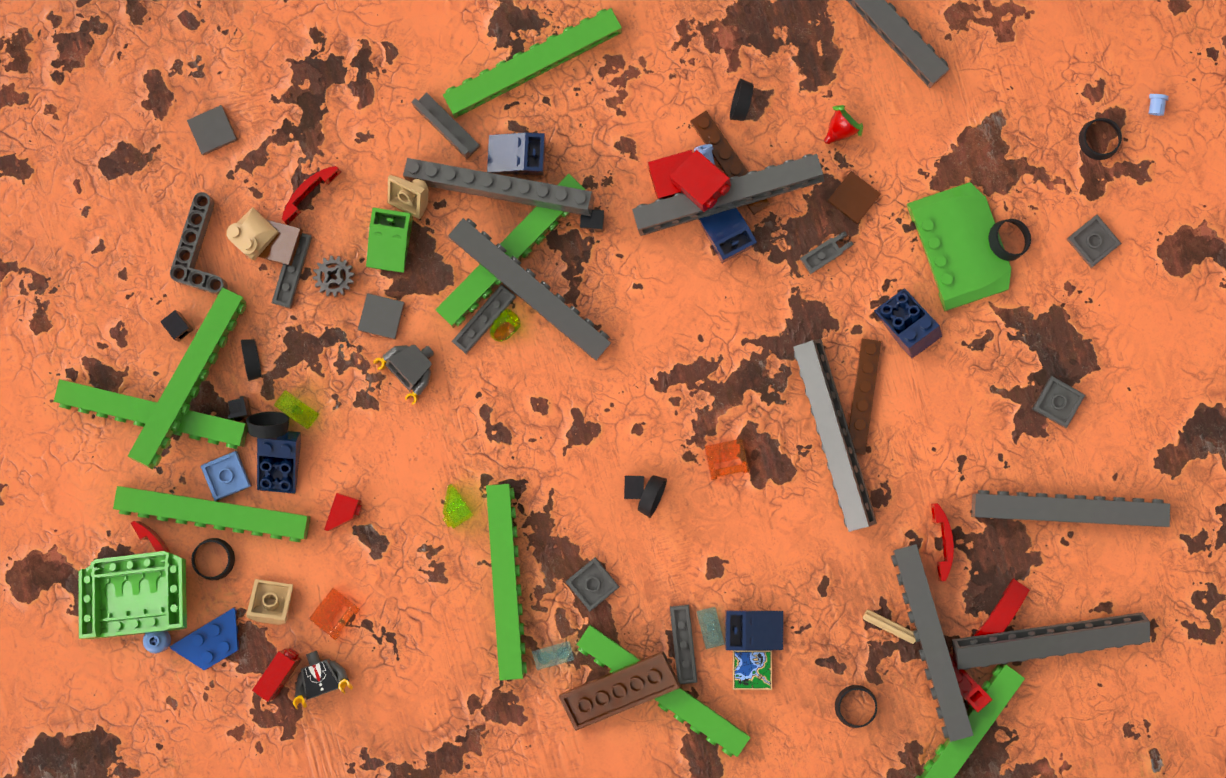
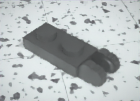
M845 231L834 238H830L800 258L810 275L842 255L844 251L854 245L852 241L847 242L841 248L836 244V242L846 237L847 233Z

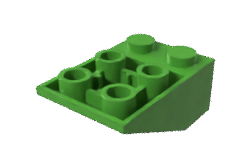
M372 208L366 267L404 273L413 222L411 213Z

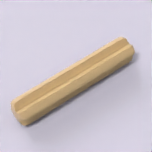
M866 610L863 619L912 644L916 642L913 631L871 610Z

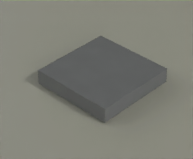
M222 105L187 120L202 155L237 141Z
M1095 215L1067 238L1068 242L1090 268L1122 244L1098 215Z
M367 293L358 331L396 339L405 303Z
M1050 376L1032 410L1063 428H1067L1085 394Z
M596 557L565 581L589 611L619 588V585Z

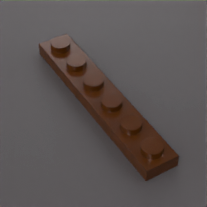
M704 111L690 121L705 144H712L713 157L726 176L729 178L734 176L741 177L748 173L707 111ZM767 199L747 204L753 215L770 205Z
M863 338L860 345L849 423V432L855 452L861 455L866 454L881 341Z

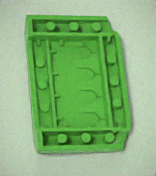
M971 182L907 203L912 222L915 223L938 287V295L944 312L1009 290L1010 263L997 257L990 248L988 236L995 221L986 197ZM998 232V239H999L1000 245H1001V246L1003 247V249H1004V246H1003V244H1002V241H1001V238H1000V235H999V232Z
M167 551L95 559L90 563V566L79 570V639H99L187 628L186 559Z

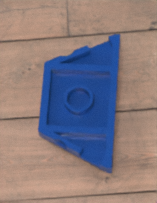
M235 607L169 647L196 666L207 670L239 650V640L237 638L238 625L236 623L237 609Z

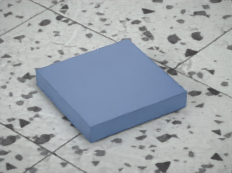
M237 451L201 465L214 501L251 487Z

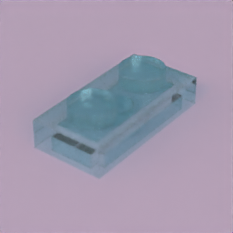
M715 606L696 611L705 648L709 649L725 645Z
M570 641L532 651L537 670L575 660Z

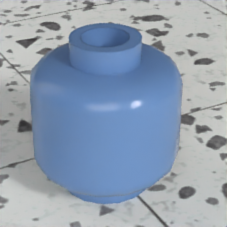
M168 631L145 633L143 637V645L150 653L164 652L171 643V636Z

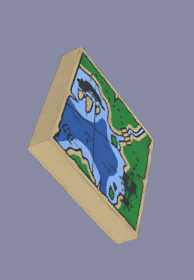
M772 650L733 651V690H772Z

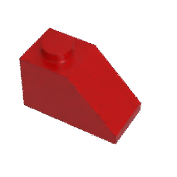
M336 493L324 530L332 531L359 516L362 510L361 500Z

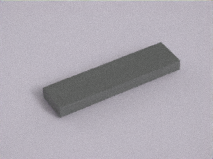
M302 233L292 266L283 264L272 304L291 309L311 243V235Z
M501 284L452 342L467 354L514 301L516 296Z
M689 605L670 606L677 679L680 684L697 683Z

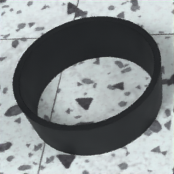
M743 79L739 80L732 100L730 120H745L752 100L753 83Z
M1107 118L1089 121L1082 127L1079 133L1081 150L1085 155L1095 160H1105L1112 157L1117 152L1122 141V133L1119 126ZM1093 122H1106L1116 130L1118 145L1112 152L1105 154L1097 153L1088 146L1086 132Z
M1006 219L992 226L988 240L991 250L997 257L1006 261H1013L1020 258L1029 249L1031 234L1027 226L1020 220ZM1010 222L1016 225L1023 233L1025 245L1022 253H1009L1000 245L998 231L1003 223Z
M255 339L241 340L248 381L262 377Z
M281 412L253 414L246 419L249 434L256 438L283 436L288 432L289 416Z
M653 475L642 493L638 511L649 518L654 514L662 498L667 483L666 478Z
M210 538L201 542L194 549L191 561L198 575L207 580H219L226 577L233 569L235 555L232 547L226 541L219 538ZM207 542L220 544L228 555V564L225 570L214 577L202 575L195 565L196 551L202 544Z
M851 685L844 688L838 694L835 701V712L839 720L846 726L861 728L874 720L877 714V701L874 694L868 688L861 685ZM851 691H865L875 702V713L871 720L864 725H852L841 714V701Z

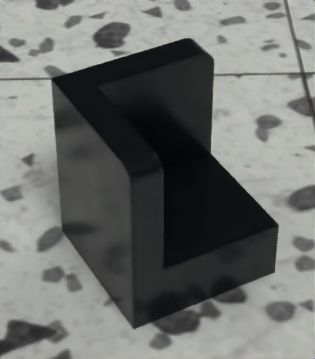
M592 209L591 216L581 215L580 228L595 229V232H603L604 210Z
M176 310L161 320V324L167 332L178 342L193 331V328L182 314Z
M241 396L240 399L228 401L230 410L228 419L237 420L252 415L248 397Z
M625 476L624 499H641L644 491V476Z

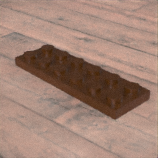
M664 651L561 693L559 699L575 731L677 690L681 685Z

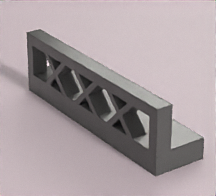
M427 92L419 100L415 98L412 101L414 108L466 159L480 147Z

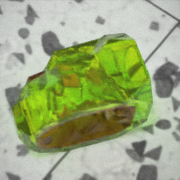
M510 309L502 311L490 328L491 338L500 342L510 338L521 326L519 317Z

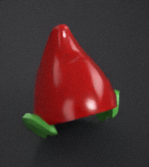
M844 105L832 107L835 113L831 118L828 133L824 138L826 144L847 139L857 133L859 136H862L863 124H858L846 112Z

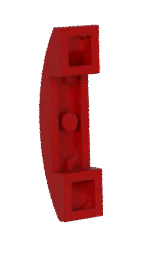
M337 166L328 167L306 179L290 197L284 209L282 220L289 225L301 213L296 206L322 181L329 185L341 173Z
M935 503L931 504L933 523L941 524L944 561H937L938 581H946L953 562L954 542L947 516L940 505Z
M140 521L131 522L140 540L148 538L156 552H170L160 536L149 526Z
M1012 579L1003 592L1002 598L984 624L978 628L974 636L1004 632L1030 590L1017 580Z
M949 653L963 699L977 713L980 712L992 701V698L965 670H958L952 655Z

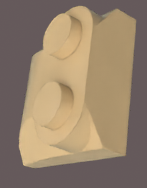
M389 175L387 203L420 219L428 205L429 190L427 184L419 179H414L410 182L406 179Z
M253 207L237 223L231 224L227 229L228 239L254 261L279 233Z
M255 579L246 614L247 618L262 623L285 624L289 617L288 611L293 584Z

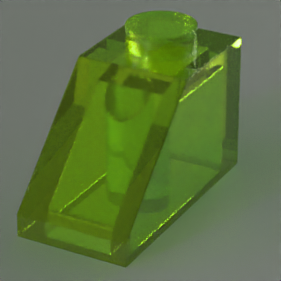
M287 390L282 393L274 404L276 408L306 429H309L320 415Z
M450 484L447 487L443 507L445 517L442 519L448 528L452 526L453 529H456L474 515L455 486Z

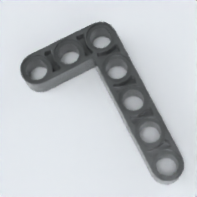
M200 192L193 198L172 263L170 276L174 281L182 285L218 295L222 287L227 289V282L217 275L194 269L215 204L212 197L204 192ZM207 198L208 203L203 207L200 206L201 200ZM201 216V223L195 225V218ZM192 234H196L195 241L189 243V237ZM186 252H190V258L184 261L183 255ZM180 270H184L183 278L178 279L177 273ZM202 275V282L200 284H196V277ZM216 281H220V288L214 290L213 284Z

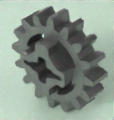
M330 256L329 261L323 258L324 263H317L319 269L313 270L317 276L312 278L318 281L315 287H321L319 292L322 294L326 291L327 297H330L331 293H333L334 297L337 298L339 292L344 296L345 289L351 290L348 285L354 284L351 277H354L355 274L350 272L353 267L351 265L347 266L348 261L346 259L341 262L342 258L340 256L336 260L333 256ZM336 264L335 267L328 268V266ZM344 272H346V280H345V281L343 280V273H344ZM322 273L325 274V279H324L323 282H322ZM332 273L336 274V280L332 279V277L330 276ZM336 285H339V286H340L339 288H336V289H330V288H332L333 286H336Z

